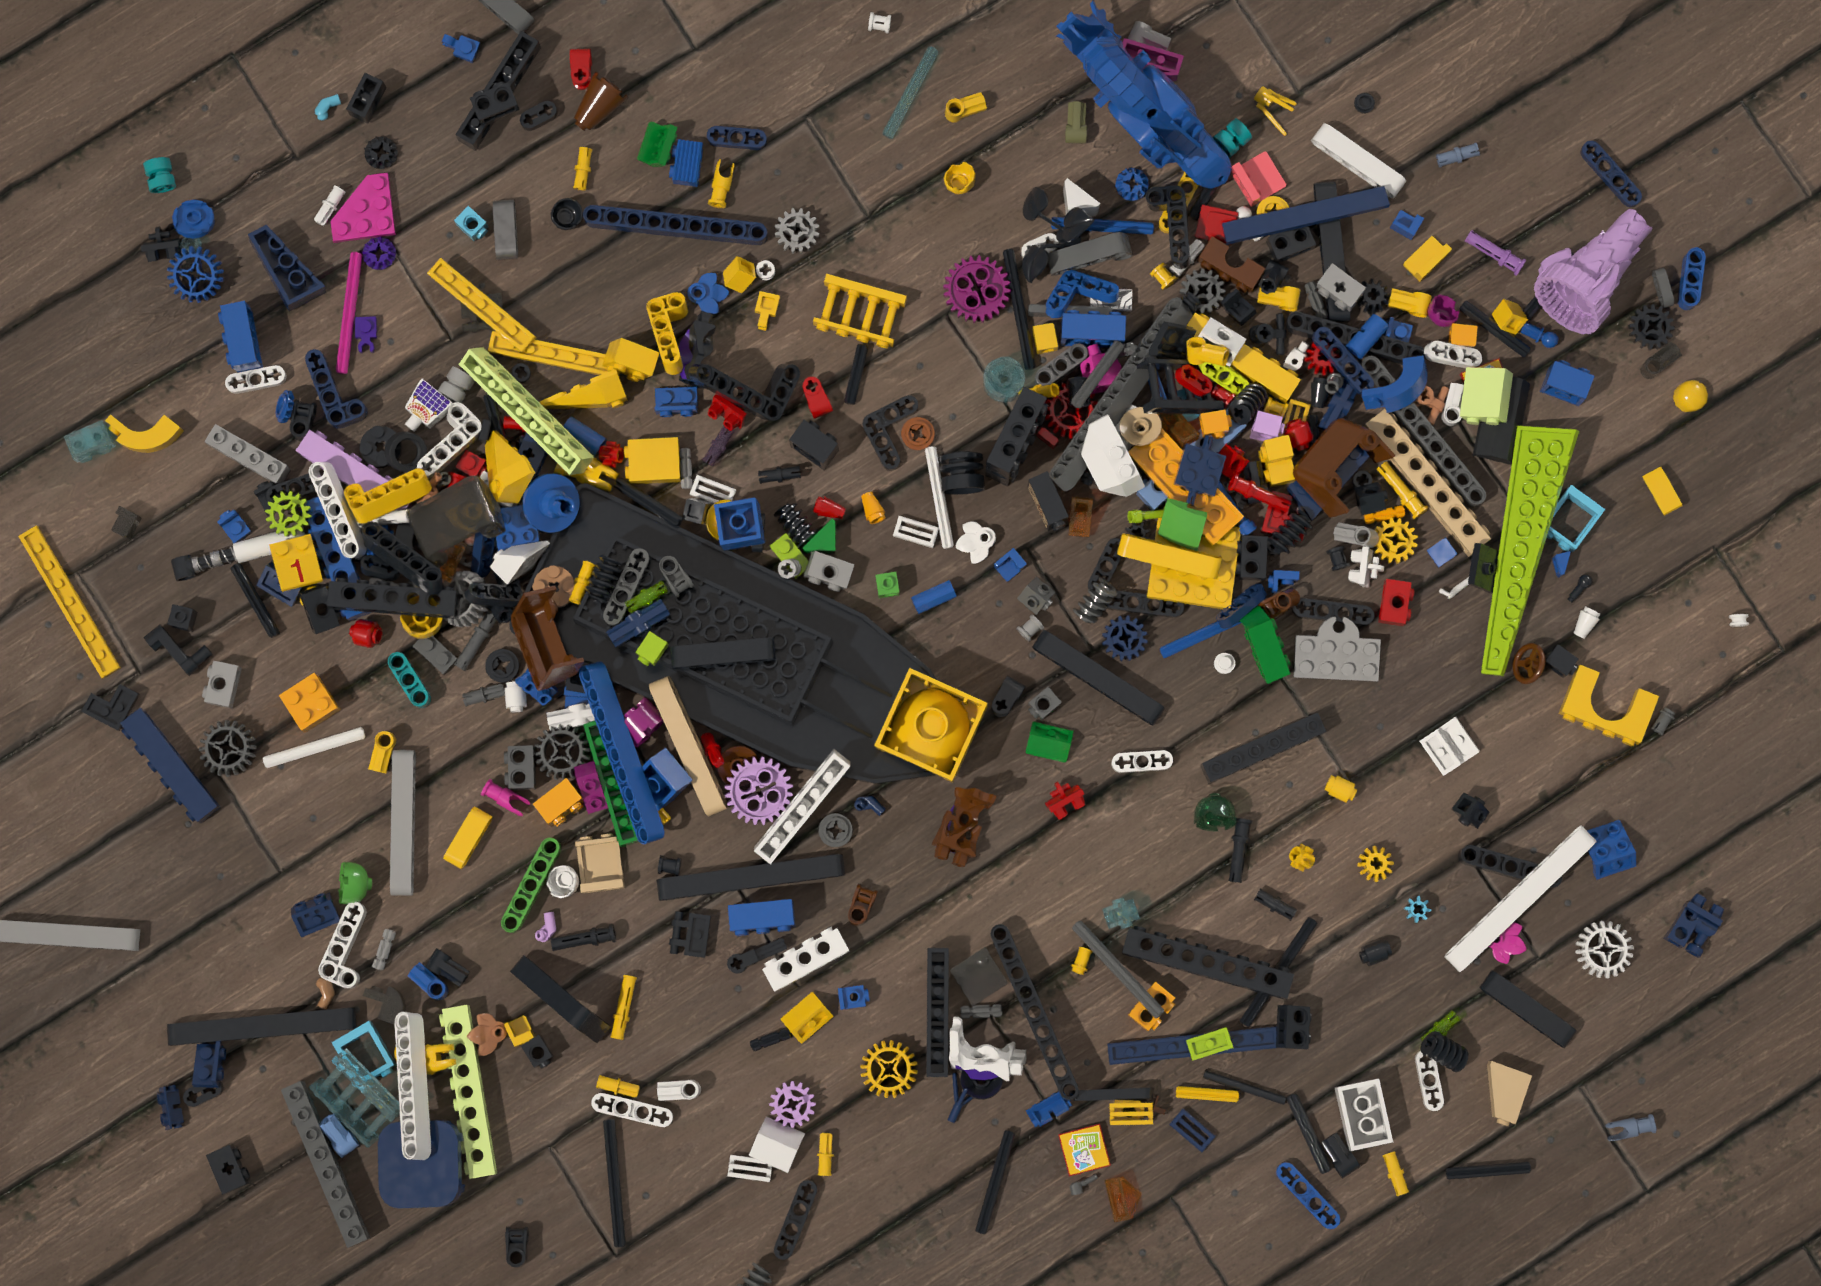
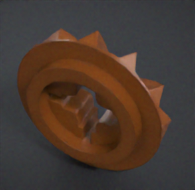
M922 417L909 419L903 425L901 431L903 443L909 449L917 451L926 449L933 442L935 435L932 424ZM921 427H923L921 434L925 437V439L918 437L915 441H913L914 433H912L911 430L918 431Z

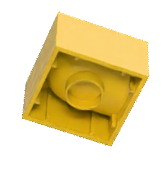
M909 668L874 746L883 752L906 760L953 783L985 714L988 703Z

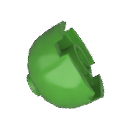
M341 863L339 874L340 889L338 892L339 903L349 904L362 901L366 896L367 890L371 891L372 878H368L365 868L357 863Z

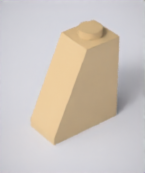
M1488 1061L1487 1070L1492 1117L1497 1118L1496 1123L1509 1127L1510 1123L1516 1124L1532 1075L1493 1061Z

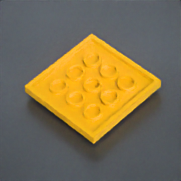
M1158 518L1154 541L1182 547L1158 535L1162 518ZM1233 527L1213 546L1203 535L1201 536L1198 551L1222 558L1217 579L1151 564L1147 598L1224 609L1231 605L1238 556L1237 541H1240L1241 534L1240 528Z

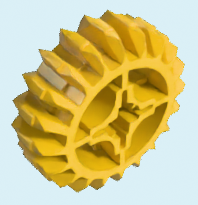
M890 1040V1047H886L885 1041H881L883 1048L879 1049L878 1045L874 1044L873 1046L876 1050L874 1053L870 1049L867 1050L871 1057L863 1056L862 1059L868 1063L867 1065H860V1068L867 1069L866 1073H861V1077L868 1076L869 1079L864 1081V1084L867 1085L870 1082L873 1084L869 1088L871 1092L875 1087L878 1088L877 1096H880L881 1091H885L884 1097L888 1098L889 1092L892 1091V1095L895 1098L897 1097L896 1090H899L902 1095L905 1094L902 1089L904 1085L911 1089V1086L907 1083L908 1080L916 1081L910 1075L911 1073H918V1070H911V1066L917 1065V1062L910 1063L909 1059L913 1058L914 1054L912 1053L909 1056L905 1054L909 1050L908 1047L901 1051L902 1043L899 1042L897 1048L893 1047V1040ZM885 1051L898 1053L889 1062L884 1061L879 1056L880 1053ZM903 1058L907 1065L905 1078L897 1072V1065ZM873 1060L882 1069L876 1080H874L871 1073ZM895 1060H897V1062L894 1064L893 1070L895 1071L894 1073L898 1075V1077H896L893 1074L890 1075L889 1073V1075H885L883 1078H881V1076L884 1074L885 1068L880 1063V1061H882L884 1064L888 1063L889 1065V1063L893 1064ZM887 1077H893L900 1083L895 1087H883L880 1085Z

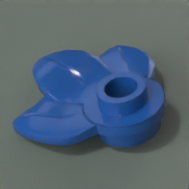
M716 273L702 275L698 283L692 284L687 292L691 302L698 304L702 311L711 314L719 313L717 303L723 301L729 295V291L724 286L716 284ZM695 291H701L702 295L700 297H696L694 295Z

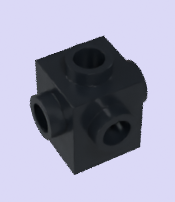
M1464 792L1452 807V810L1459 816L1458 821L1466 827L1471 825L1476 829L1479 828L1490 813L1484 807L1486 803L1477 796L1473 798Z

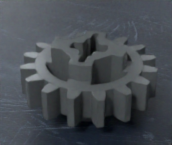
M1201 269L1199 274L1196 270H1193V276L1191 277L1187 274L1185 277L1187 282L1182 281L1181 286L1184 288L1180 289L1179 294H1183V297H1185L1190 286L1193 290V295L1200 302L1206 303L1204 305H1196V310H1200L1202 314L1204 310H1207L1210 314L1212 307L1219 308L1217 301L1222 302L1224 299L1220 296L1225 294V290L1220 289L1224 283L1223 281H1217L1219 275L1211 276L1212 270L1208 274H1205L1204 269ZM1213 286H1214L1215 289H1216V296H1215V297H1214V295L1211 293V289L1213 288ZM1207 288L1205 294L1202 293L1201 295L1199 294L1197 296L1199 289L1203 290Z

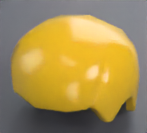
M962 162L960 165L952 164L944 175V184L947 190L955 194H965L971 190L976 179L973 166L967 162Z
M1688 380L1679 384L1674 390L1673 395L1676 407L1683 412H1693L1702 409L1708 399L1706 387L1703 383L1696 380Z

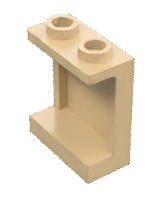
M603 834L601 839L593 840L592 836L581 837L579 842H575L582 894L625 888L620 845L617 837H614L613 834Z

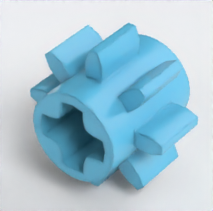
M1420 896L1416 897V902L1408 899L1410 905L1409 907H1404V910H1408L1409 913L1406 918L1414 917L1415 923L1419 921V917L1426 920L1427 917L1424 914L1431 911V909L1426 907L1428 900L1422 902L1420 901ZM1413 905H1420L1422 907L1420 909L1421 914H1414L1413 910L1415 907Z

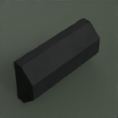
M1513 376L1507 423L1499 422V425H1489L1486 422H1479L1473 456L1512 465L1517 426H1522L1530 388L1529 382Z

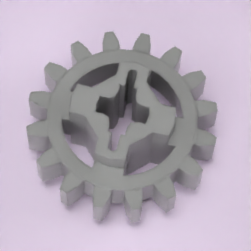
M792 208L791 214H788L786 211L784 212V219L778 217L780 225H775V229L779 231L775 233V238H780L778 240L779 245L785 244V251L791 248L792 254H794L796 249H799L800 254H803V248L810 251V244L816 245L814 238H819V233L815 231L819 229V225L814 224L817 221L816 217L810 219L811 213L809 211L803 214V209L800 208L799 212L796 213L794 208ZM792 219H795V220H794L793 222H791L790 224L787 223L788 221H790V220H792ZM803 220H805L810 225L811 229H809V227H805V225L803 224ZM799 227L800 232H798V235H795L794 231ZM783 233L790 236L791 242L784 237ZM803 239H807L805 242L799 244V242Z

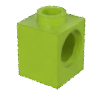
M649 631L635 652L639 656L637 660L646 666H649V664L655 666L668 647V643Z

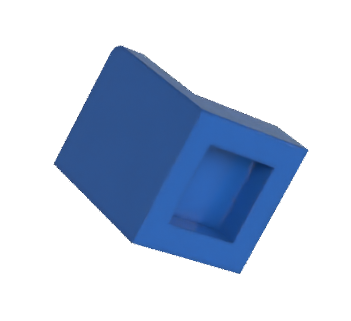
M1400 210L1390 228L1412 240L1424 218L1418 214L1414 218Z
M1014 548L994 563V568L1006 582L1010 581L1027 566V563Z

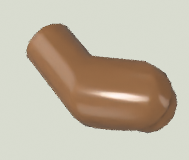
M321 977L316 982L322 994L317 1006L327 1010L335 995V990L332 982Z

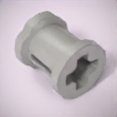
M796 559L783 560L778 565V572L783 578H792L800 574L801 565ZM787 565H790V568L793 569L792 572H789V569L786 568Z
M1032 614L1023 626H1018L1016 629L1026 641L1030 642L1031 637L1037 631L1043 630L1044 626Z

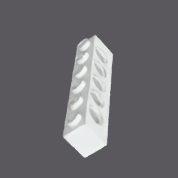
M833 749L755 845L754 852L771 864L849 769L850 761Z

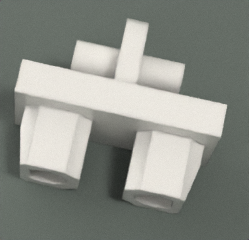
M1363 546L1362 550H1352L1351 561L1361 564L1360 570L1350 569L1348 579L1362 587L1369 588L1370 576L1373 579H1377L1378 572H1383L1384 566L1379 565L1378 557H1373V550L1370 547Z

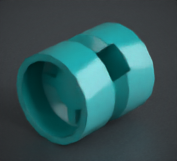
M1235 118L1226 125V130L1219 131L1213 138L1228 157H1232L1239 151V146L1246 145L1252 139V135L1247 127Z
M158 157L143 163L145 174L149 177L147 183L150 193H164L176 188L174 175L170 174L172 171L170 158Z

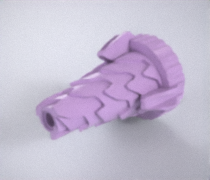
M1628 209L1618 217L1606 232L1602 231L1572 257L1571 250L1565 248L1544 259L1541 262V267L1538 269L1539 276L1534 284L1535 296L1544 311L1558 324L1568 330L1580 334L1594 333L1610 315L1611 306L1609 299L1619 285L1622 275L1632 263V258L1640 250L1638 246L1652 231V227L1647 225L1645 219L1636 210Z

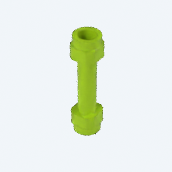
M1165 506L1161 510L1141 511L1136 509L1128 511L1129 523H1141L1142 520L1162 518Z

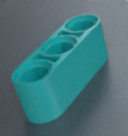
M400 652L392 653L388 658V665L407 697L414 706L426 708L431 702V696L412 664L404 654ZM399 657L403 658V665L395 668L393 665L394 660ZM413 675L415 678L414 683L410 686L405 685V678ZM417 694H425L423 703H416L415 697Z

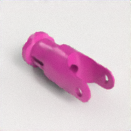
M492 779L487 781L481 792L483 797L485 795L495 800L496 804L518 816H523V814L514 809L509 802L520 800L528 805L531 804L527 799L506 787L502 788L493 783Z

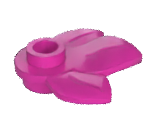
M1512 923L1499 935L1500 940L1498 943L1493 941L1488 946L1492 949L1493 957L1497 961L1508 964L1510 954L1517 955L1526 951L1524 942L1518 937L1522 930L1520 924Z

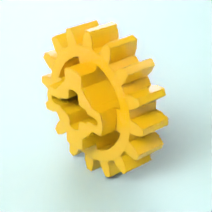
M1390 518L1389 524L1382 521V528L1378 526L1375 528L1376 532H1378L1379 541L1374 546L1378 548L1374 553L1382 554L1380 560L1386 557L1389 564L1393 559L1399 564L1400 558L1407 561V554L1411 556L1414 554L1411 548L1417 547L1418 544L1413 541L1418 536L1412 535V532L1415 530L1414 528H1407L1408 521L1403 525L1401 524V518L1396 523L1393 518ZM1393 528L1391 533L1383 534L1386 529ZM1401 531H1404L1408 538H1405ZM1394 536L1397 537L1396 541H1398L1396 545H1393V541L1390 540ZM1382 544H1385L1388 551H1385V549L1382 547ZM1399 548H1407L1404 552L1396 554Z

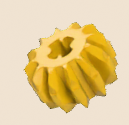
M1376 846L1372 847V853L1368 848L1364 849L1367 857L1360 854L1359 858L1364 862L1357 863V867H1364V870L1359 872L1360 875L1367 872L1366 880L1368 881L1372 875L1374 882L1379 881V875L1385 880L1387 876L1384 872L1392 873V870L1387 866L1394 865L1393 861L1386 860L1391 857V854L1388 853L1384 856L1385 848L1383 847L1379 850V853H1377ZM1373 858L1376 859V862H1380V866L1377 867L1378 870H1375V867L1370 864V862L1374 861Z

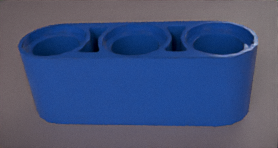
M1698 247L1690 249L1682 262L1678 305L1683 310L1693 309L1701 298L1706 256L1704 251ZM1690 255H1696L1699 259V262H1692L1690 260ZM1687 275H1693L1696 278V283H1690ZM1690 295L1694 302L1687 303L1684 296Z

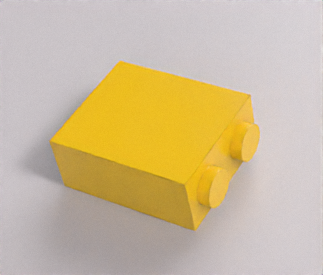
M678 437L628 440V446H624L625 458L629 459V466H625L626 479H629L631 484L681 482Z

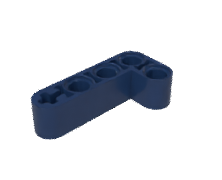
M316 349L308 351L305 356V362L328 422L334 428L341 429L363 421L368 415V409L364 403L357 399L343 403L325 356ZM314 357L319 358L318 364L321 367V369H318L317 366L313 363ZM322 375H327V382L319 384V378ZM329 394L335 395V400L332 403H326L325 401ZM356 406H361V413L358 415H353V408ZM335 414H342L341 421L333 422Z

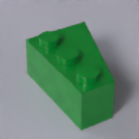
M1260 606L1253 608L1239 622H1241L1246 633L1244 636L1246 640H1249L1253 651L1252 655L1261 677L1269 684L1290 675L1288 667L1291 664L1287 655H1283L1282 648H1284V644L1280 636L1277 637L1275 630H1278L1275 620L1273 618L1270 619Z

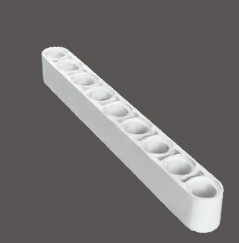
M1582 825L1576 828L1461 938L1444 957L1458 972L1464 970L1596 843V840Z

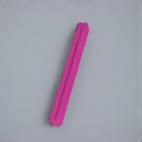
M351 252L336 364V372L339 374L348 373L362 254L358 252Z

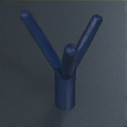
M953 1073L955 1103L947 1120L955 1123L962 1107L973 1098L968 1096L964 1099L968 1091L967 1088H964L959 1098L957 1074Z

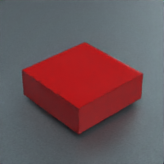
M1042 427L1037 434V437L1052 449L1057 446L1058 438L1047 429Z

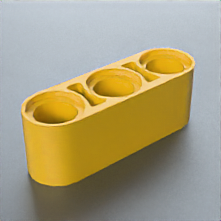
M474 806L451 842L443 859L462 870L490 825L493 816Z

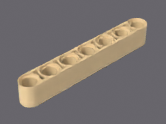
M666 676L650 683V692L685 770L692 779L691 783L704 812L709 817L728 809L724 793L704 753L701 742L671 677Z

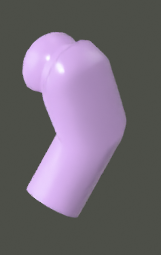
M554 912L544 913L545 925L536 931V940L546 942L556 932Z

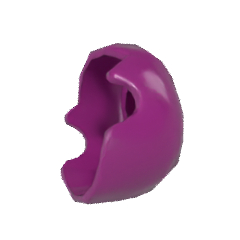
M1439 294L1434 296L1428 307V315L1431 321L1440 327L1452 326V323L1455 324L1459 315V311L1455 310L1456 302L1446 295Z

